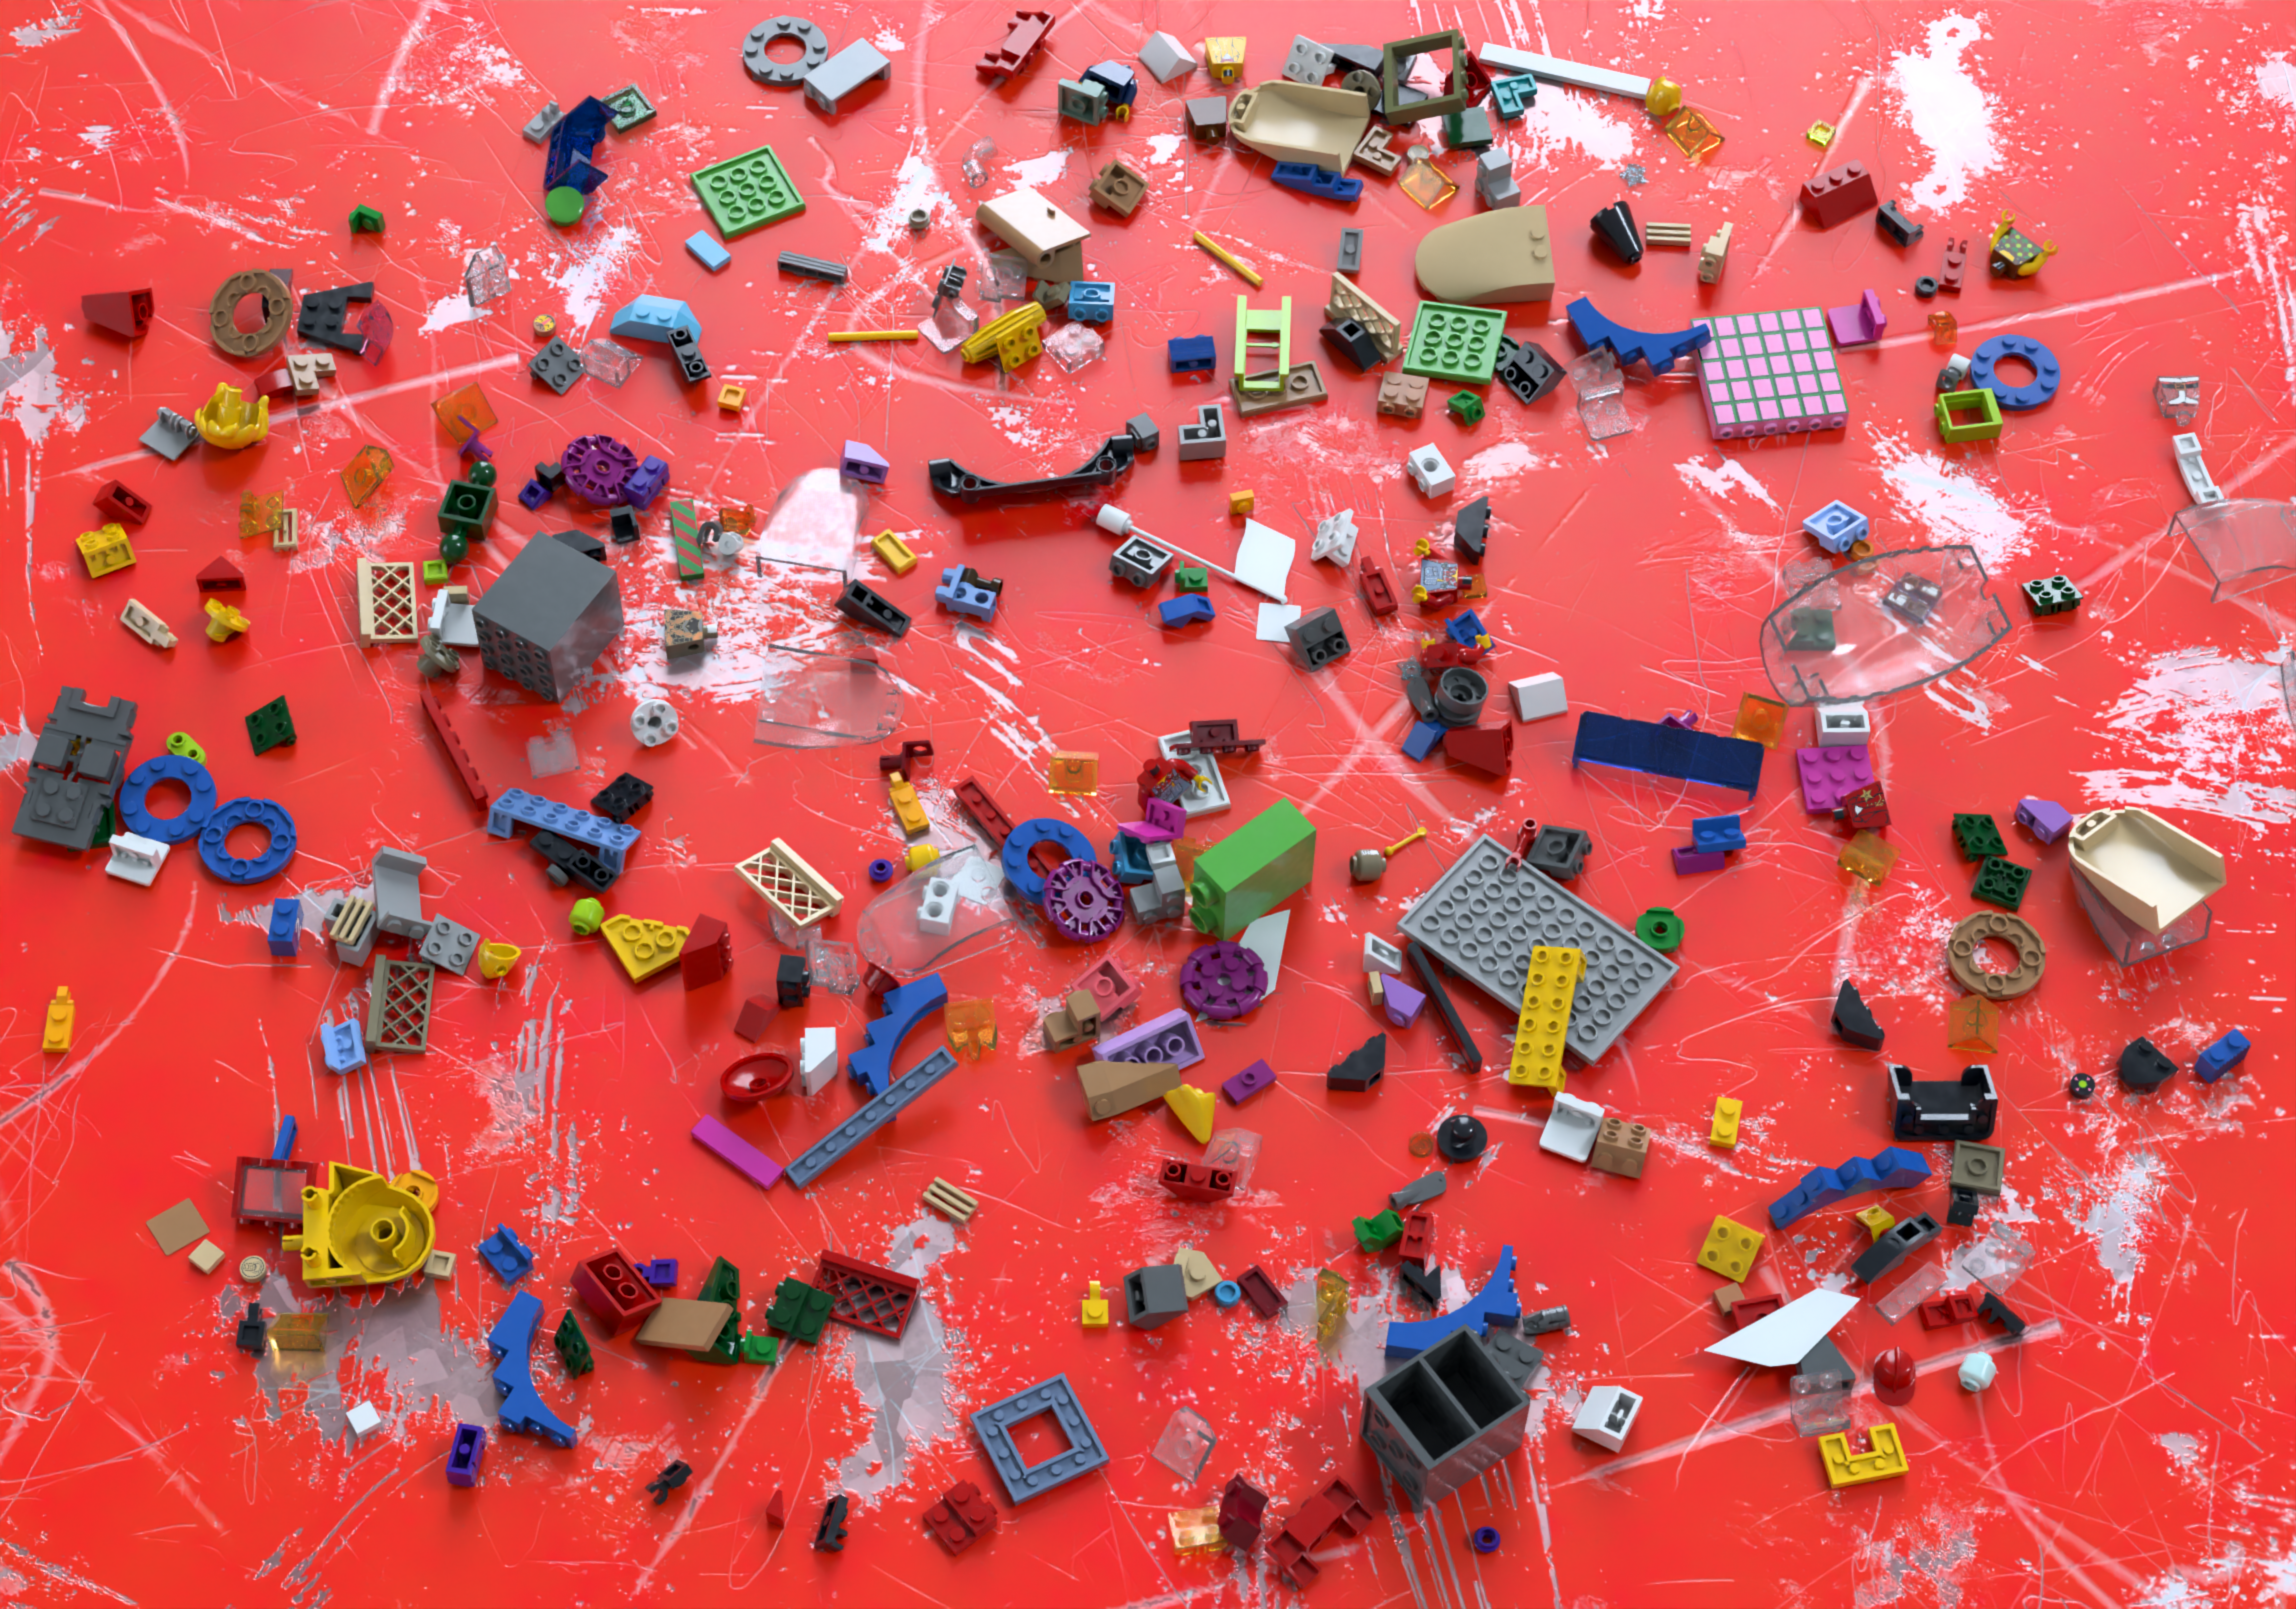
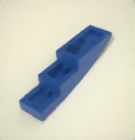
M1278 161L1271 175L1272 180L1291 188L1339 200L1357 202L1364 187L1362 180L1342 178L1340 172L1320 171L1318 164Z

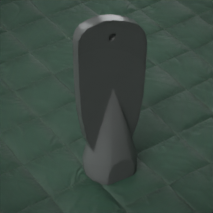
M1423 677L1412 680L1407 685L1409 696L1414 706L1421 712L1422 720L1426 723H1431L1439 716V712L1434 706L1430 687Z
M1441 1171L1430 1173L1413 1181L1401 1191L1389 1194V1202L1395 1211H1400L1406 1205H1414L1435 1198L1445 1192L1447 1186L1446 1178Z

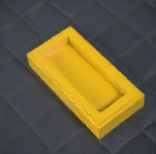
M887 529L871 540V545L898 574L918 563L917 557L890 529Z

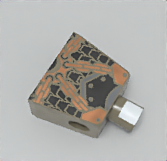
M664 609L667 659L702 653L705 651L704 639L718 638L717 624L703 625L701 612Z

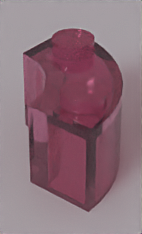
M378 299L363 310L356 326L364 338L359 353L374 366H377L382 361L393 337L392 319L386 307Z

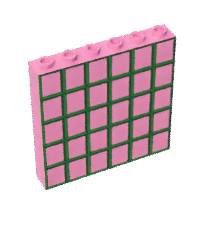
M1821 306L1689 320L1688 330L1705 323L1710 330L1712 342L1703 348L1693 350L1692 355L1713 439L1750 437L1762 434L1772 435L1783 432L1793 433L1803 430L1840 428L1847 425L1850 412Z

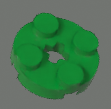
M1652 907L1648 909L1646 913L1638 917L1635 926V936L1660 954L1675 952L1681 944L1685 932L1682 919L1675 916L1674 911L1665 907ZM1660 926L1662 927V930L1666 932L1663 934H1658L1654 930H1656L1657 927Z

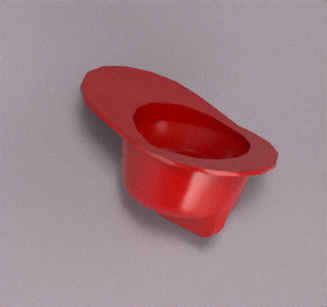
M873 962L868 963V968L862 981L869 989V996L876 994L883 998L884 993L901 986L883 968Z
M1896 1346L1894 1349H1887L1881 1352L1875 1359L1874 1391L1879 1400L1887 1405L1894 1407L1908 1403L1915 1391V1363L1907 1352Z

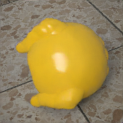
M221 382L218 384L215 394L205 405L204 410L202 411L201 407L196 410L194 414L196 428L200 435L209 443L226 449H240L251 442L262 441L268 434L269 397L266 395L262 396L256 404L240 400L243 391L239 387L228 386L226 383Z

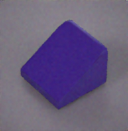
M531 478L518 497L531 509L536 510L554 494L540 482Z

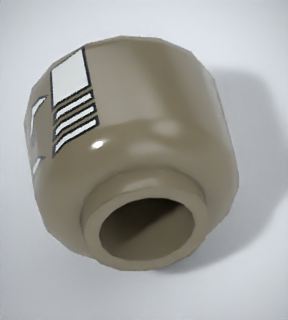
M1376 849L1357 850L1354 856L1350 857V873L1359 881H1376L1381 877L1382 872L1386 871V859L1382 858L1380 852Z

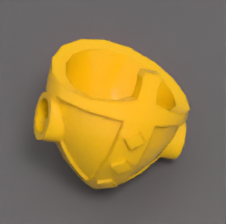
M1665 76L1658 78L1646 94V107L1655 115H1670L1680 108L1682 91L1680 86L1667 81Z
M485 938L479 948L478 965L481 968V973L488 979L504 976L514 966L521 951L516 946L490 943V940Z

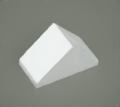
M1366 933L1363 952V972L1401 973L1402 951L1372 933Z

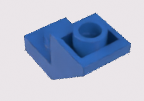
M1193 593L1162 602L1158 605L1164 624L1183 628L1192 617L1211 621L1216 616L1210 599Z

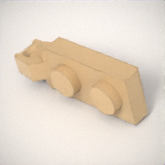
M136 599L128 600L120 620L150 644L174 648L178 639L168 632L170 628L166 623Z

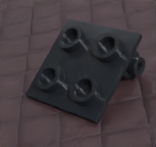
M625 772L617 777L607 788L600 791L591 800V803L614 815L612 819L617 824L620 822L624 823L631 817V814L634 815L636 813L635 808L640 810L641 807L652 800L654 795L652 789L654 787Z

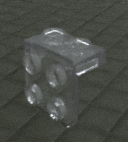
M943 296V309L937 312L935 318L932 315L918 325V331L942 354H948L979 330V316L974 309H970L964 303L960 296L953 300Z
M1622 381L1609 382L1602 386L1579 391L1576 408L1592 441H1600L1633 431L1634 425L1622 402L1624 393Z
M1996 1220L1990 1226L1986 1238L1963 1260L1961 1266L1996 1296H2002L2031 1266L2037 1252L2029 1242L2021 1240L2015 1235L2009 1226Z
M1838 1369L1791 1377V1421L1800 1437H1812L1816 1434L1839 1432L1851 1428V1420L1842 1406V1374Z

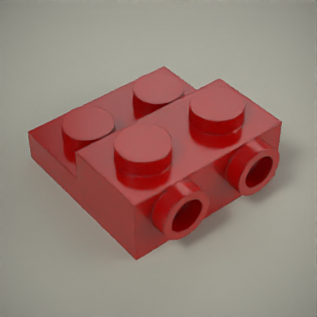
M1781 1293L1731 1302L1730 1309L1737 1328L1736 1332L1784 1307Z
M964 1479L943 1494V1499L923 1514L924 1521L955 1557L997 1526V1517L995 1515L998 1512L990 1501L984 1503L979 1497L981 1492L973 1482L968 1484Z

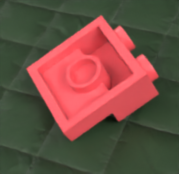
M1109 953L1071 984L1075 991L1089 989L1101 1012V1022L1118 1008L1122 1007L1125 1009L1142 994L1138 989L1141 983L1133 974L1128 976L1124 972L1127 966L1119 957L1114 959Z

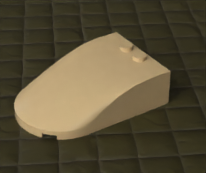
M1284 80L1260 82V86L1251 90L1245 89L1233 100L1229 108L1228 119L1231 131L1239 141L1277 161L1318 164L1320 171L1340 172L1342 178L1371 119L1367 93Z
M1545 205L1519 206L1488 211L1432 230L1419 244L1415 256V272L1419 283L1425 291L1428 290L1435 295L1437 300L1454 305L1551 300L1555 286V276Z
M2125 806V810L2111 811L2109 807L2095 811L2082 818L2073 827L2069 835V854L2079 870L2118 910L2156 936L2227 884L2224 855L2156 815L2140 808Z

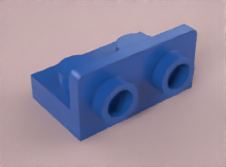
M1738 814L1692 820V841L1698 853L1746 848V839L1740 829V817Z
M500 1223L497 1225L498 1232L479 1245L478 1250L510 1286L534 1269L532 1262L534 1256L526 1245L521 1246L517 1241L518 1236L511 1227L506 1229Z

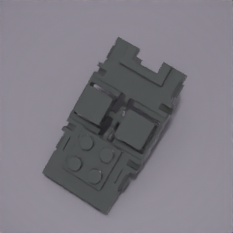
M62 685L61 696H58L53 714L48 713L47 715L50 722L44 724L27 773V777L30 780L23 784L27 794H24L11 832L16 836L89 853L97 826L100 825L104 813L103 809L110 808L115 791L121 787L124 780V765L134 739L130 730L133 728L137 717L138 705L136 702L123 700L115 696H111L107 707L89 704L85 702L87 694L84 689ZM76 739H81L80 750L77 752V755H70L71 750H74L75 747L69 740L76 742ZM67 763L72 764V772L68 775L67 780H63L64 774L55 772V770L64 771ZM38 766H43L46 770L40 769ZM79 771L82 776L106 781L110 785L79 778L77 783L72 782V780Z

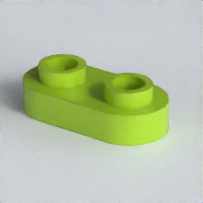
M175 732L168 737L166 744L171 755L189 757L205 767L207 757L204 750L188 734Z

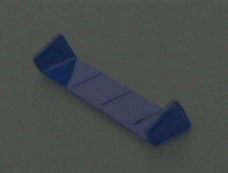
M1586 711L1580 715L1572 763H1574L1573 768H1578L1579 761L1746 791L1749 792L1748 800L1752 801L1753 796H1756L1765 747L1759 742L1727 736L1720 737L1700 731L1683 728L1676 729L1667 725L1634 719L1627 720L1618 716Z

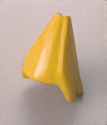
M1187 1084L1163 1095L1164 1099L1183 1124L1200 1143L1206 1144L1211 1137L1216 1102L1215 1093L1205 1094L1200 1088L1193 1089Z

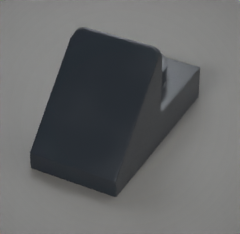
M1957 1187L1951 1188L1947 1222L1968 1227L1972 1226L1974 1215H1977L1979 1208L1977 1191Z
M1407 1260L1400 1266L1399 1279L1436 1311L1440 1306L1441 1300L1440 1265L1425 1276L1419 1266L1412 1265Z

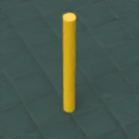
M1199 231L1194 233L1193 238L1254 284L1260 286L1263 283V278Z
M918 330L828 333L829 342L918 339Z

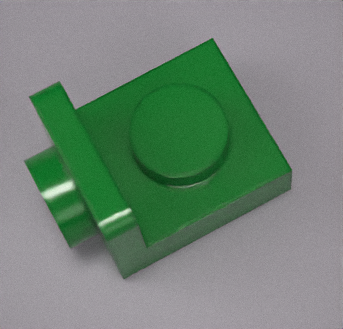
M359 204L350 213L348 218L351 232L355 234L362 225L369 230H375L379 233L386 227L381 212Z
M1464 389L1447 400L1448 407L1462 414L1465 424L1468 426L1473 425L1485 416L1481 397Z
M1179 561V569L1175 570V583H1179L1180 593L1208 592L1207 567L1184 568V561Z
M747 1329L746 1337H741L739 1349L740 1353L744 1354L745 1363L776 1366L779 1338L754 1336L752 1330Z

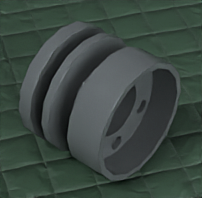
M1454 667L1445 671L1433 699L1434 706L1439 712V716L1435 720L1449 729L1451 727L1476 724L1488 695V684L1484 677L1478 672L1465 667Z

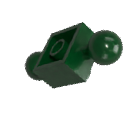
M477 461L470 466L468 470V480L470 483L451 479L437 517L440 532L448 533L441 540L439 551L441 556L450 563L461 562L467 557L469 544L465 539L466 537L485 541L499 505L496 488H492L497 480V471L490 462Z

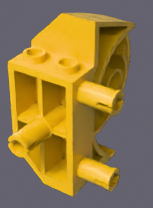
M329 1161V1190L307 1186L301 1191V1194H303L301 1196L303 1199V1234L285 1235L282 1237V1240L285 1241L282 1242L284 1252L301 1250L303 1281L308 1288L389 1283L406 1278L420 1269L432 1253L436 1232L435 1222L427 1205L416 1195L407 1190L389 1185L384 1176L378 1173Z

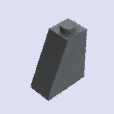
M1827 1335L1795 1364L1801 1394L1852 1390L1856 1380L1855 1373Z

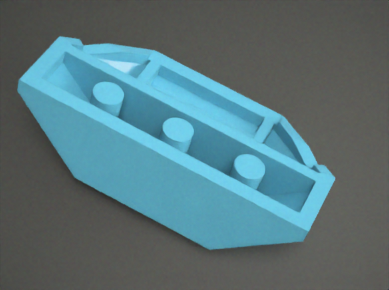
M641 294L615 313L609 331L612 334L669 343L666 332L688 325L698 345L702 328L685 301Z

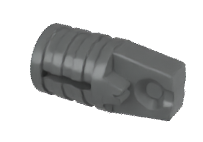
M1566 1305L1542 1309L1522 1317L1523 1328L1526 1334L1546 1333L1571 1327Z

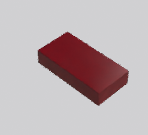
M1258 1265L1237 1278L1239 1286L1267 1320L1288 1307V1301Z

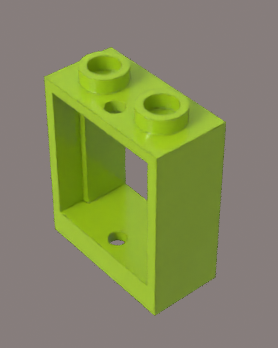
M1992 388L1939 394L1937 403L1934 404L1935 417L1939 418L1940 433L1944 435L1946 443L2000 436L2003 421ZM1981 408L1985 423L1953 427L1948 411Z

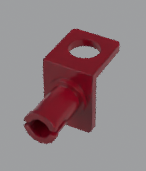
M930 741L903 742L900 755H881L879 760L881 771L901 769L905 780L910 781L911 757L933 756L934 750ZM918 746H922V747H925L926 750H924V751H918V750H915L914 748H915V747H918Z

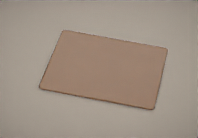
M190 1198L146 1221L147 1226L166 1256L210 1232Z

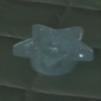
M1629 163L1626 171L1619 173L1621 178L1627 180L1630 187L1636 183L1645 184L1647 181L1643 176L1646 168L1638 164Z
M1413 655L1407 662L1397 663V667L1402 670V680L1412 681L1422 677L1421 672L1425 670L1419 665V662H1417Z

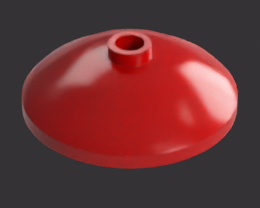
M760 1053L751 1055L729 1066L721 1076L720 1086L727 1097L736 1101H762L778 1094L787 1087L794 1076V1066L792 1061L782 1054Z

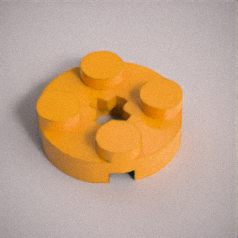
M410 1170L411 1173L404 1175L401 1173L390 1182L389 1185L407 1190L410 1193L417 1190L418 1198L427 1205L430 1213L438 1204V1186L434 1178L425 1171Z

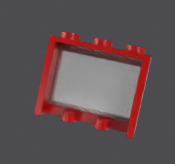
M237 1156L231 1218H239L238 1223L254 1224V1220H263L265 1226L279 1227V1222L289 1223V1228L303 1229V1199L301 1198L303 1194H301V1191L307 1186L315 1187L319 1163Z

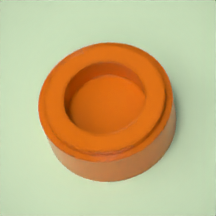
M1864 539L1853 542L1850 555L1855 561L1865 563L1872 559L1874 546L1870 541Z

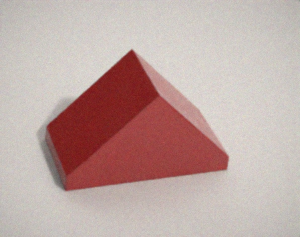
M219 556L196 575L200 592L247 591L244 574L222 556Z
M763 993L746 999L734 1032L755 1043L781 1010L782 1004Z

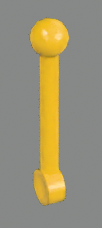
M1424 827L1418 828L1417 833L1392 847H1386L1384 853L1387 856L1392 855L1396 849L1418 837H1425L1427 830Z

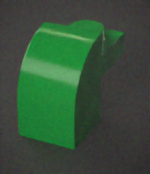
M1385 1209L1371 1220L1358 1216L1351 1221L1356 1229L1354 1230L1356 1238L1368 1253L1378 1252L1401 1240L1405 1226L1399 1214L1389 1209Z

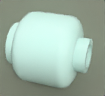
M1984 1352L1968 1354L1958 1370V1376L1961 1379L1960 1383L1968 1390L1974 1392L1987 1389L1997 1371L1995 1364L1992 1362V1357Z

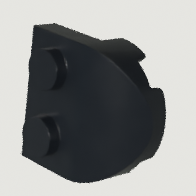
M2143 1036L2129 1044L2116 1062L2119 1067L2118 1076L2126 1085L2134 1090H2137L2139 1087L2148 1089V1093L2156 1092L2162 1083L2175 1076L2179 1070L2170 1059L2159 1052Z

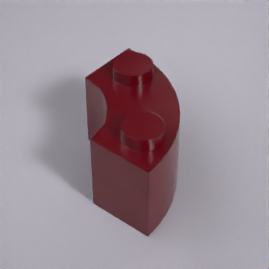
M1237 1473L1234 1479H1231L1225 1487L1226 1494L1221 1504L1217 1525L1224 1539L1246 1552L1262 1531L1260 1527L1261 1514L1269 1497L1262 1487Z

